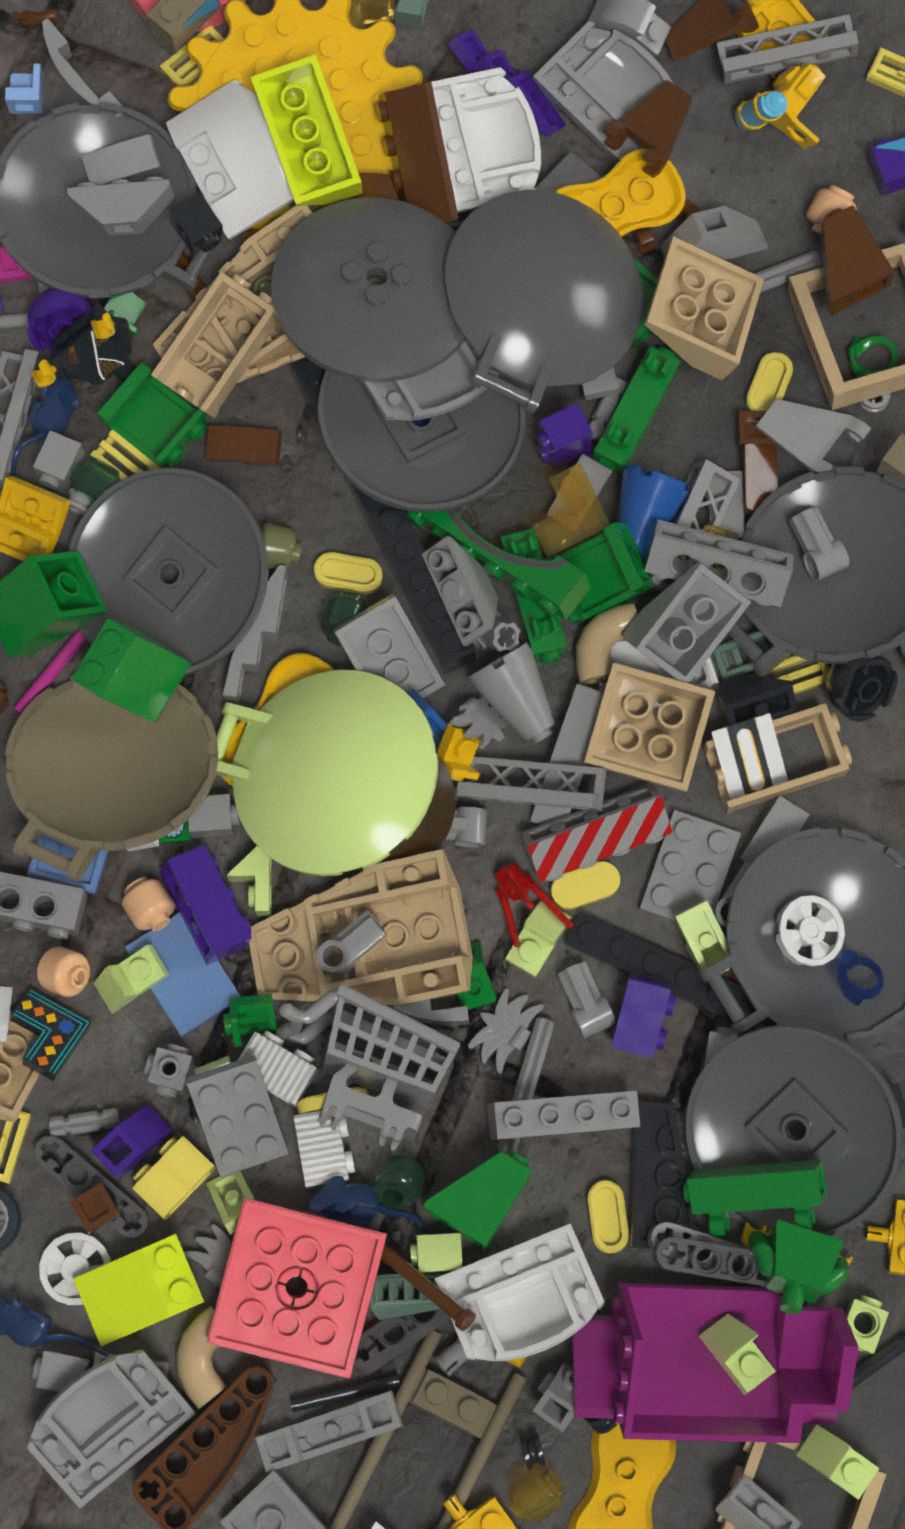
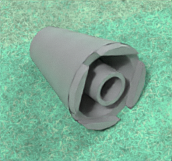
M527 642L468 676L473 687L524 741L532 738L535 744L552 734L550 727L555 724L532 649Z

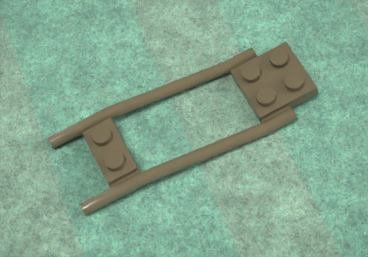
M432 1331L424 1337L394 1399L400 1417L408 1402H410L412 1405L480 1439L454 1492L464 1507L526 1382V1378L513 1373L498 1405H495L478 1394L426 1369L441 1338L439 1333ZM394 1430L374 1437L329 1529L346 1528ZM447 1509L436 1529H449L455 1521Z

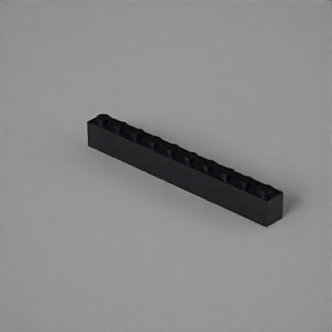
M304 358L291 365L293 378L318 425V396L326 369L313 363L308 358ZM345 478L444 675L476 661L474 645L472 643L468 646L462 645L422 557L425 550L405 511L369 497Z

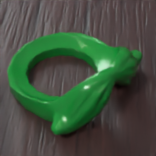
M883 335L865 339L854 336L853 343L848 350L850 367L857 378L894 368L898 363L896 345L891 339ZM876 345H883L892 353L890 364L882 370H872L855 362V357L861 356L863 352Z

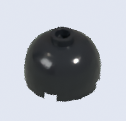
M882 655L871 659L865 657L857 658L845 664H833L826 681L830 702L841 714L850 720L862 722L872 719L876 716L872 712L880 705L885 708L896 691L898 676L897 672L892 669L893 664Z

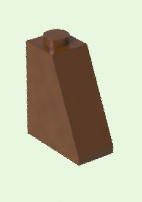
M853 205L843 210L838 208L828 213L822 221L820 240L827 311L832 316L891 287L894 270Z

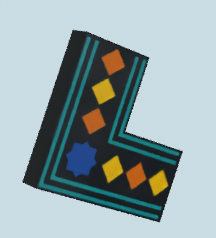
M31 988L28 989L10 1017V1021L38 1036L23 1058L22 1064L52 1081L60 1073L91 1025L89 1020Z

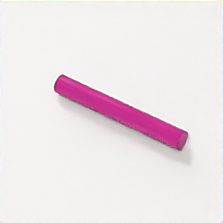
M80 629L73 634L13 707L17 713L21 715L25 708L50 686L87 641Z

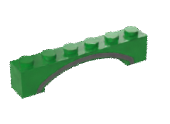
M456 508L438 512L405 510L412 525L419 529L422 526L426 527L438 542L446 536L452 537L477 562L483 565L482 568L488 575L498 581L502 577L510 583L509 586L515 593L523 598L529 595L537 601V606L550 616L556 613L566 620L592 588L585 572L559 555L554 560H536L517 556L495 547L477 535L462 520Z

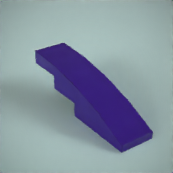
M472 29L455 36L447 43L469 73L501 67L506 72V75L503 77L515 88L519 87L525 96L539 133L547 137L567 126L552 103L532 79L533 76L530 71L526 70L517 75L502 51L497 50L489 54Z

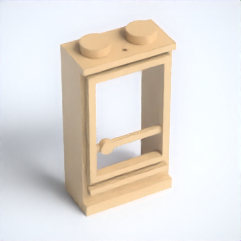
M220 272L151 374L154 378L214 419L219 413V408L278 323L273 309L272 298L264 292L257 296L248 289L251 287V284L236 273L230 278L223 272ZM228 296H231L262 317L234 359H227L199 340ZM196 344L225 363L227 369L219 381L186 360Z
M826 703L772 720L776 735L812 723L828 769L730 800L714 740L705 742L703 750L726 815L736 810L779 797L780 795L783 796L846 776L850 769L849 765L852 764L851 754L847 745H841L837 735V732L840 731L838 718L834 711L829 712Z

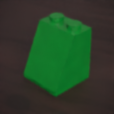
M79 551L29 556L0 581V641L9 659L35 655L108 612Z
M107 618L72 680L98 697L157 723L192 663L139 629Z
M501 1151L429 1198L423 1206L424 1211L457 1233H461L463 1237L480 1248L486 1250L531 1179L533 1171L528 1168L530 1162L514 1151H511L509 1156Z

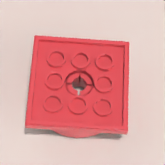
M244 1197L229 1257L225 1265L207 1343L350 1379L387 1234L328 1219L316 1213L296 1211ZM300 1275L307 1282L306 1289L302 1294L292 1295L286 1290V1283L292 1277Z

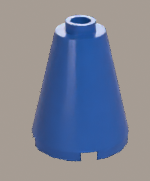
M625 464L617 522L628 524L642 558L646 560L657 519L671 522L689 494L691 486L653 470L652 472L646 470L642 472V467Z

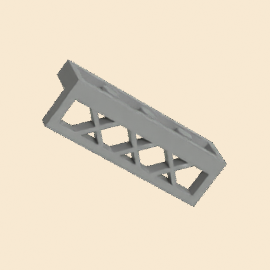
M850 14L717 42L725 84L783 72L793 65H816L858 56L859 46L857 33L852 28ZM844 26L845 33L825 37L829 29ZM806 34L814 39L791 44L798 35ZM772 41L781 46L758 51L765 42ZM739 48L747 53L727 58L725 51Z
M25 349L24 355L6 351L1 353L0 398L9 392L12 393L7 413L0 414V424L3 425L0 436V489H3L5 478L10 477L13 454L22 440L37 384L31 372L33 370H40L38 365L42 359L38 351ZM8 362L20 364L17 380L11 384L5 376ZM4 380L7 386L1 389Z
M707 459L693 464L685 481L686 485L691 486L689 494L670 523L689 528L691 526L693 529L716 534L741 479ZM713 475L728 483L723 496L715 499L709 486ZM705 495L706 502L701 503ZM720 501L718 507H716L715 502ZM708 505L712 521L709 527L700 529L695 515L698 508ZM684 554L677 556L679 559L686 560ZM650 573L655 587L647 590L648 592L655 590L663 592L670 586L665 582L666 579H659Z
M474 756L471 767L477 770L478 765L490 766L497 777L489 784L476 783V780L466 778V782L458 781L456 796L466 799L602 811L606 769ZM498 767L508 768L501 772ZM517 768L524 769L531 778L523 787H514L506 779ZM531 769L541 771L535 776ZM550 771L557 772L565 782L556 790H547L540 782ZM565 773L575 774L571 778H568ZM584 774L596 775L594 794L580 793L574 786V783ZM570 788L572 792H568L565 790Z

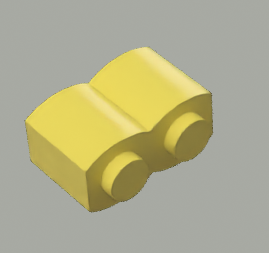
M184 1136L178 1141L174 1137L171 1138L159 1151V1154L162 1156L161 1159L153 1167L149 1163L146 1164L133 1178L137 1183L132 1189L164 1220H167L216 1169Z

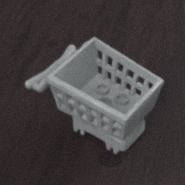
M344 984L339 985L338 989L325 993L305 1011H300L289 1003L283 1004L279 1011L281 1016L289 1020V1022L278 1027L276 1030V1036L282 1040L287 1039L305 1045L332 1025L322 1072L333 1077L319 1124L321 1126L325 1125L327 1118L332 1117L334 1121L332 1122L331 1129L336 1130L341 1120L346 1117L380 1130L378 1146L383 1147L386 1139L391 1138L393 1142L390 1150L392 1152L397 1149L403 1138L414 1141L423 1116L397 1106L393 1103V1097L428 1109L446 1074L449 1072L460 1042ZM344 1001L357 1007L355 1015L343 1010ZM363 1011L376 1016L374 1023L362 1019ZM382 1020L394 1025L392 1032L380 1027ZM303 1023L309 1024L302 1030ZM338 1029L350 1034L347 1046L336 1042ZM400 1029L412 1034L410 1041L398 1036ZM356 1037L367 1041L364 1053L353 1049ZM418 1038L430 1043L429 1048L426 1049L416 1044ZM374 1045L385 1049L382 1060L371 1056ZM436 1047L448 1052L447 1057L435 1053ZM392 1053L403 1057L399 1067L389 1063ZM410 1061L420 1065L417 1074L406 1070ZM428 1068L438 1072L434 1081L424 1078ZM351 1083H355L380 1092L377 1097H372L350 1089L348 1086Z

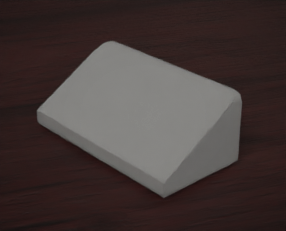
M745 1474L740 1476L716 1507V1511L737 1529H797L802 1523Z

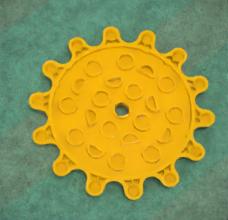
M230 0L224 7V16L229 25L228 35L219 42L209 41L202 36H194L187 41L186 53L199 66L200 77L193 85L173 87L168 93L167 101L173 110L183 112L234 79L242 83V86L256 93L251 76L316 54L358 173L389 174L393 167L391 157H386L383 149L382 138L386 136L384 122L380 123L378 121L375 104L379 102L378 96L385 92L421 84L423 76L420 69L416 66L395 67L386 60L385 51L396 34L395 27L390 21L381 19L365 29H359L351 24L349 20L351 0H326L325 4L317 10L306 9L300 0H274L273 8L264 15L254 14L242 0ZM332 204L320 205L318 210ZM288 205L284 206L250 228L263 229L289 211L291 207Z

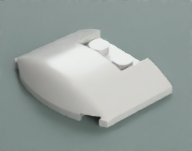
M501 67L432 81L458 213L475 210L490 199L502 194L521 190H536L534 187L541 167V148L537 125L519 87L515 88L503 77L506 75V72Z
M235 79L166 122L176 148L180 150L208 205L223 225L222 230L230 240L294 201L257 95L242 86L243 84Z
M571 1223L435 1278L438 1288L465 1310L471 1309L476 1314L474 1322L465 1331L459 1330L455 1326L456 1321L451 1318L465 1355L470 1360L507 1361L545 1351L578 1332L590 1321L597 1309L599 1308L600 1310L604 1304L602 1294Z

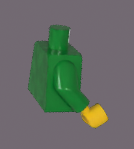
M778 1219L768 1231L766 1237V1225H760L759 1230H756L749 1223H745L741 1241L744 1245L751 1247L760 1273L765 1276L766 1288L782 1294L780 1309L783 1312L792 1315L800 1314L804 1301L815 1303L821 1295L831 1294L847 1279L849 1265L853 1260V1256L848 1255L847 1258L839 1255L844 1240Z

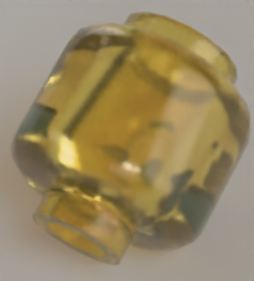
M534 1467L511 1484L510 1492L512 1499L509 1500V1505L519 1519L525 1517L532 1523H540L562 1507V1495L565 1494V1488L553 1470L547 1469L545 1471L541 1467Z

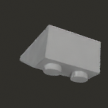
M698 562L647 604L622 637L677 680L689 684L750 605L751 601Z

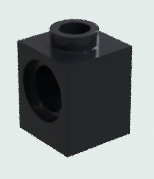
M201 193L171 209L170 223L192 255L201 250L204 253L208 252L220 243L223 225Z

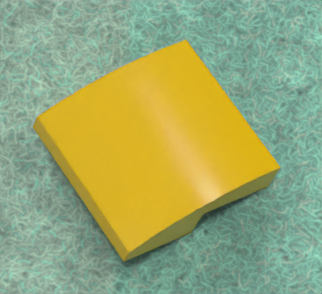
M14 476L6 477L0 497V552L24 561L29 556L52 554L63 528L71 500Z

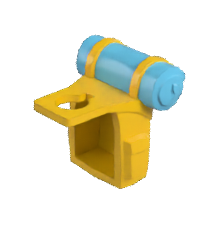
M812 64L788 67L776 78L773 83V91L757 93L754 99L741 102L735 111L737 125L745 131L758 130L767 123H770L784 132L803 149L816 145L820 139L798 120L797 116L826 76ZM794 130H797L800 133H802L806 137V139L799 136Z

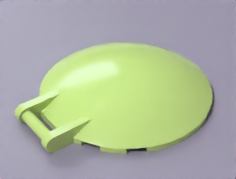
M332 670L317 673L292 683L272 697L260 711L225 702L222 710L224 717L216 736L218 745L216 775L233 780L235 806L244 829L252 841L274 861L289 869L305 874L318 876L343 875V872L360 867L365 869L390 855L389 852L404 838L408 839L421 823L432 801L438 776V755L435 751L434 734L429 721L416 702L394 683L367 672ZM237 720L246 722L247 726L233 763L222 762Z

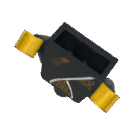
M99 303L94 305L52 339V362L44 359L38 365L40 370H33L31 372L37 386H49L56 378L61 377L86 380L93 385H101L112 375L124 383L136 369V366L129 362L131 360L133 337L128 320L124 317L110 316Z

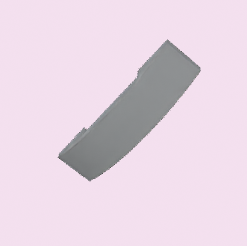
M48 18L42 21L43 34L53 67L62 84L79 105H100V102L122 106L110 91L100 98L93 93L67 62L72 57L68 41Z
M389 1391L255 1437L265 1471L268 1473L403 1427V1423L393 1392Z

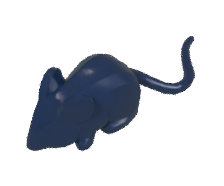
M68 377L56 378L50 387H41L39 394L42 397L41 401L34 403L28 422L33 425L32 429L39 434L19 443L13 454L10 476L15 477L17 460L25 446L47 438L49 431L61 435L68 428L71 412L76 411L80 406L79 398L72 388Z
M341 1176L330 1178L325 1187L312 1198L308 1206L310 1212L316 1213L319 1216H328V1219L342 1220L348 1224L363 1228L370 1227L371 1220L377 1215V1212L392 1217H405L414 1220L424 1234L434 1235L433 1232L427 1230L418 1215L382 1204L372 1187L362 1183L346 1184L345 1179Z
M0 1295V1335H8L17 1345L32 1348L42 1343L69 1340L83 1344L105 1357L109 1355L101 1348L77 1335H49L53 1320L28 1307L25 1309L26 1305L18 1300L11 1298L9 1302Z

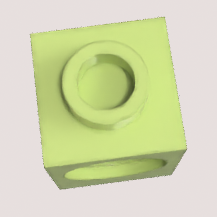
M461 1233L417 1235V1244H410L411 1265L418 1266L420 1273H449L463 1267Z
M862 1295L860 1300H850L845 1315L859 1346L858 1351L871 1355L876 1350L889 1312L880 1309L882 1302ZM859 1313L867 1314L872 1320V1328L867 1334L858 1332L854 1326V1319Z

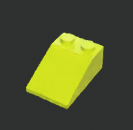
M176 1234L73 1278L100 1346L204 1302Z

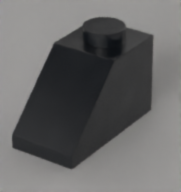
M745 674L713 685L719 713L727 727L770 713L771 719L775 720L798 712L793 684L789 680Z

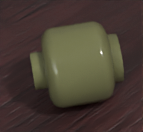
M273 523L263 524L260 530L266 545L268 569L276 570L279 565H284L288 568L290 563L297 564L302 544L296 543V532L291 528Z

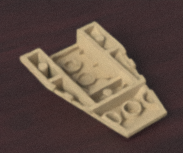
M294 206L249 237L240 246V251L230 262L227 261L218 271L219 274L223 272L231 278L236 273L251 284L248 290L252 292L253 285L260 277L272 275L275 258L281 245L298 224L313 214L308 206ZM216 278L207 288H203L196 295V300L186 311L183 310L153 343L161 359ZM228 296L199 340L227 359H234L262 317L231 296ZM279 323L274 327L237 383L305 358L289 341ZM197 344L186 358L187 361L219 381L227 369L224 362Z
M443 849L374 864L364 869L363 872L334 884V887L320 894H314L306 898L304 902L292 908H287L251 926L252 939L249 942L257 992L258 995L272 993L273 1000L316 1002L328 991L338 989L341 984L384 1005L400 1006L470 991L473 956L462 896L456 877ZM366 911H369L379 921L388 934L356 961L354 967L346 974L338 975L325 971L317 962L316 954L321 944L335 938ZM336 948L330 953L329 962L333 967L340 965L343 960V952L340 948Z

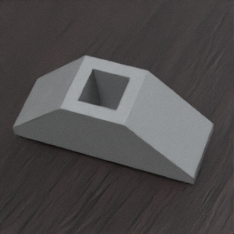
M148 177L143 182H130L120 179L114 180L107 185L84 182L78 184L77 187L67 188V195L73 206L108 236L143 233L175 199V191L169 179L165 180L162 177Z
M725 205L691 214L660 245V251L664 259L673 236L723 260L768 249V244L757 220Z
M446 536L425 551L422 557L462 645L468 646L493 629L498 596L487 573L482 568L483 566L452 537Z

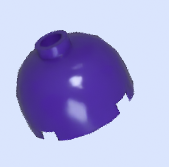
M48 289L38 294L29 306L26 319L30 343L42 352H44V348L52 350V339L91 309L90 303L84 297L60 289Z

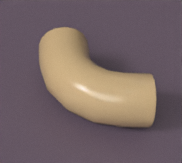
M634 603L618 605L598 613L582 629L576 644V669L580 684L593 685L597 684V682L608 681L612 668L610 652L617 642L624 640L622 635L637 617Z
M209 1306L199 1314L183 1332L176 1352L177 1376L187 1396L198 1410L227 1387L213 1367L212 1358L214 1351L219 1346L207 1343L215 1311L212 1306Z

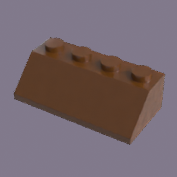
M432 82L421 83L379 95V102L375 104L378 121L380 123L384 122L386 136L382 138L383 149L386 157H391L393 170L389 174L392 177L396 191H398L399 200L418 206L437 216L445 223L459 220Z

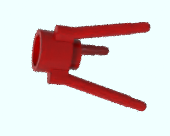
M508 864L495 874V880L499 885L495 893L501 901L514 947H519L520 941L508 899L510 898L512 901L521 899L528 909H532L534 904L528 896L529 888L567 928L571 929L573 927V923L540 889L530 873L524 874L519 864Z

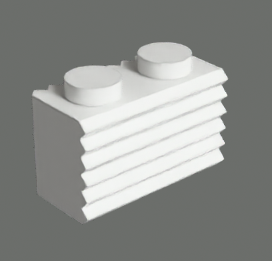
M265 1031L263 1036L254 1032L238 1060L255 1055L267 1091L297 1108V1102L303 1098L318 1072L317 1067L312 1065L315 1059L299 1049H296L294 1054L281 1047L284 1041L268 1031Z
M322 1110L294 1115L302 1170L307 1189L324 1187L333 1176H341L345 1179V1183L350 1182L349 1173L355 1172L352 1151L345 1152L343 1137H349L346 1117L341 1120L336 1130H332L331 1126L334 1121L332 1117L327 1118L325 1125L321 1126L319 1124Z

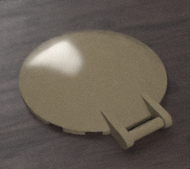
M74 675L70 676V681L54 689L50 686L25 708L12 728L5 750V775L8 788L19 811L28 820V823L14 844V854L23 858L27 856L66 872L68 878L79 881L98 851L125 850L154 842L180 827L198 810L206 799L216 776L218 766L217 737L209 715H206L198 704L196 697L180 684L157 723L98 697L73 681L72 677ZM41 835H44L78 851L70 859L40 846L36 842Z

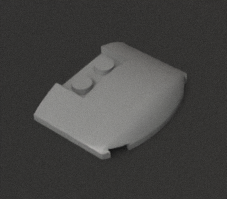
M588 21L532 79L553 106L557 105L604 150L603 154L617 164L628 153L646 148L627 136L623 145L614 151L604 143L609 137L603 133V128L608 123L625 117L667 80L671 83L673 82L659 62L633 39L615 29L610 32L594 28L596 23Z
M467 339L447 360L423 374L398 381H362L384 418L393 421L394 419L405 421L421 420L445 414L469 403L488 389L484 386L477 388L470 384L479 357L472 351L474 347ZM491 369L488 371L493 376L498 377L499 373Z
M143 1349L137 1350L135 1353L118 1355L93 1366L63 1388L39 1416L31 1437H28L26 1448L80 1509L196 1413Z

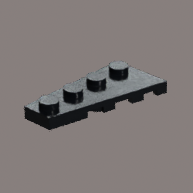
M638 1101L640 1127L634 1128L629 1248L651 1249L648 1245L647 1237L650 1229L655 1224L669 1222L697 1231L695 1222L697 1218L696 1214L692 1215L691 1204L686 1203L684 1198V1183L687 1181L688 1174L687 1169L685 1170L681 1153L683 1149L674 1105L672 1103ZM666 1229L664 1233H658L657 1239L669 1237V1230ZM683 1234V1239H686L687 1235Z

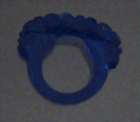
M843 950L839 953L836 962V974L843 995L856 1006H859L863 1000H871L878 996L884 986V976L881 968L873 960L858 956L851 950ZM859 965L866 966L876 974L877 984L869 989L861 988L848 980L847 970Z

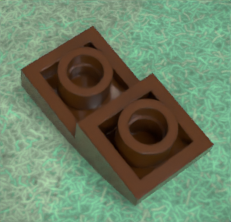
M209 425L205 459L210 462H242L252 466H279L282 432L253 427Z

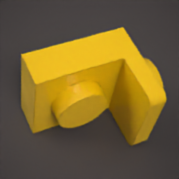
M448 723L436 754L445 764L452 780L463 782L465 778L478 780L480 773L470 765L480 739L465 738L463 734L468 730L467 726L459 727Z

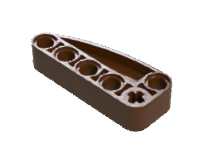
M252 1367L246 1370L136 1479L133 1485L134 1498L162 1529H189L210 1507L231 1480L253 1444L266 1416L275 1388V1380L270 1371L261 1367ZM255 1373L263 1374L268 1383L266 1390L258 1395L250 1392L248 1388V1380ZM230 1399L236 1400L241 1407L240 1415L234 1421L226 1420L221 1411L224 1402ZM204 1425L210 1427L214 1432V1440L208 1447H201L195 1440L197 1429ZM175 1452H181L187 1458V1468L181 1474L174 1473L169 1468V1458ZM145 1481L148 1483L158 1482L160 1487L156 1490L160 1494L157 1498L154 1496L146 1498L143 1495V1491L146 1490L143 1486ZM175 1505L180 1506L186 1512V1521L181 1527H173L167 1519L169 1509Z

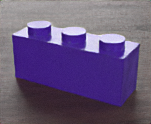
M202 845L168 859L159 873L206 965H209L244 950L252 939V931L247 918L240 915L235 905L236 900L232 889L224 884L219 874L220 869L216 858L208 853L205 845Z

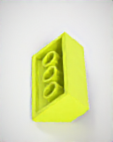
M316 54L251 76L252 84L296 206L327 205L361 194L362 182Z

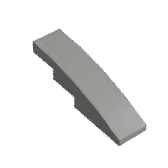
M279 565L268 580L260 613L246 637L234 649L223 692L225 702L240 704L245 671L259 673L264 640L278 641L288 578L287 568L284 565Z
M577 683L550 763L587 766V764H584V760L603 699V691ZM550 771L545 776L542 785L547 790H556L565 782L557 772ZM565 773V774L567 775L568 778H571L575 773ZM583 776L574 783L578 790ZM570 788L565 790L568 792H572ZM535 805L530 821L542 825L569 815L572 809Z

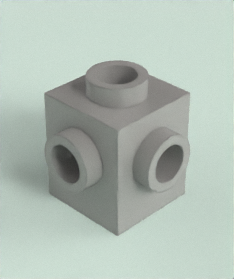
M168 1044L167 1049L157 1047L155 1055H149L144 1075L149 1076L147 1082L152 1087H156L154 1093L170 1098H175L176 1093L187 1094L186 1078L196 1075L195 1069L199 1068L195 1066L196 1060L192 1056L187 1055L189 1049ZM167 1063H174L176 1065L174 1074H164L163 1071Z
M563 1363L556 1375L549 1371L538 1388V1391L543 1395L533 1409L534 1413L562 1432H564L574 1417L573 1369Z

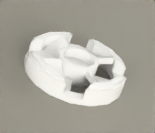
M815 895L801 896L785 904L777 915L776 922H779V934L776 935V942L783 955L794 964L812 967L821 966L833 960L841 950L845 937L843 919L837 908L828 900ZM811 903H815L817 908H819L815 917L812 916ZM787 920L795 924L794 930L786 929ZM825 932H837L834 945H828L822 941L825 937ZM801 946H811V959L798 954Z
M66 1233L54 1239L44 1250L39 1263L40 1280L45 1291L56 1301L70 1306L83 1305L73 1278L110 1263L112 1260L105 1246L95 1237L83 1233ZM71 1241L74 1255L65 1257L57 1247L64 1242ZM98 1250L104 1264L91 1266L87 1259ZM61 1273L64 1279L52 1288L48 1275Z

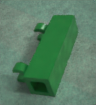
M649 346L594 450V460L621 476L623 475L625 464L631 463L679 372L681 360L677 359V356L672 351L663 347L656 349Z
M534 528L501 536L500 546L502 550L529 559L543 560ZM513 591L526 641L532 649L535 661H541L542 665L560 661L562 659L561 656L566 655L567 644L559 615L556 613L553 616L546 614L537 606L535 599L529 595L523 598Z
M823 1160L695 1169L684 1183V1198L686 1203L691 1204L692 1215L709 1213L711 1236L726 1235V1230L731 1229L728 1212L793 1207L795 1209V1225L811 1230L812 1224L816 1223L813 1206H821L828 1195Z

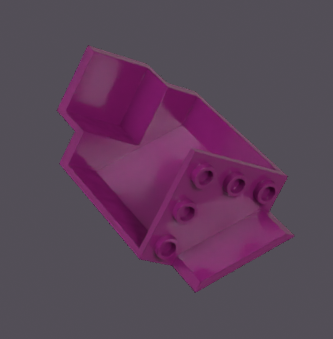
M619 1283L618 1295L611 1299V1315H593L583 1328L572 1335L574 1418L614 1419V1423L620 1425L623 1439L800 1443L803 1423L836 1424L838 1412H849L859 1346L843 1308L802 1307L800 1314H787L780 1309L782 1294L764 1287ZM727 1314H730L758 1334V1337L753 1342L775 1370L770 1377L745 1396L699 1337L700 1334Z

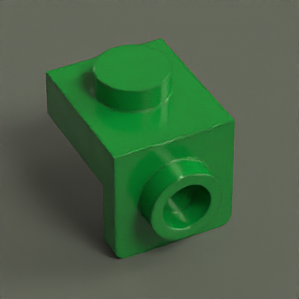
M272 993L229 999L230 1013L223 1014L225 1033L226 1035H233L234 1047H242L241 1035L277 1030Z

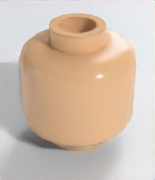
M830 185L828 189L822 188L818 190L806 213L808 220L814 224L811 230L820 235L823 219L835 209L841 208L843 210L853 205L857 211V206L853 202L854 196L834 185Z
M143 877L126 887L122 907L137 929H152L155 932L163 929L170 923V915L174 911L175 903L159 880Z
M64 947L49 949L44 953L37 967V978L40 985L47 991L64 997L76 996L83 991L90 977L88 960L81 953Z

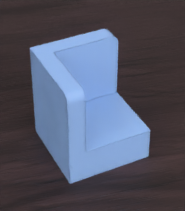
M41 63L33 64V74H11L10 87H5V101L10 114H43L45 75Z

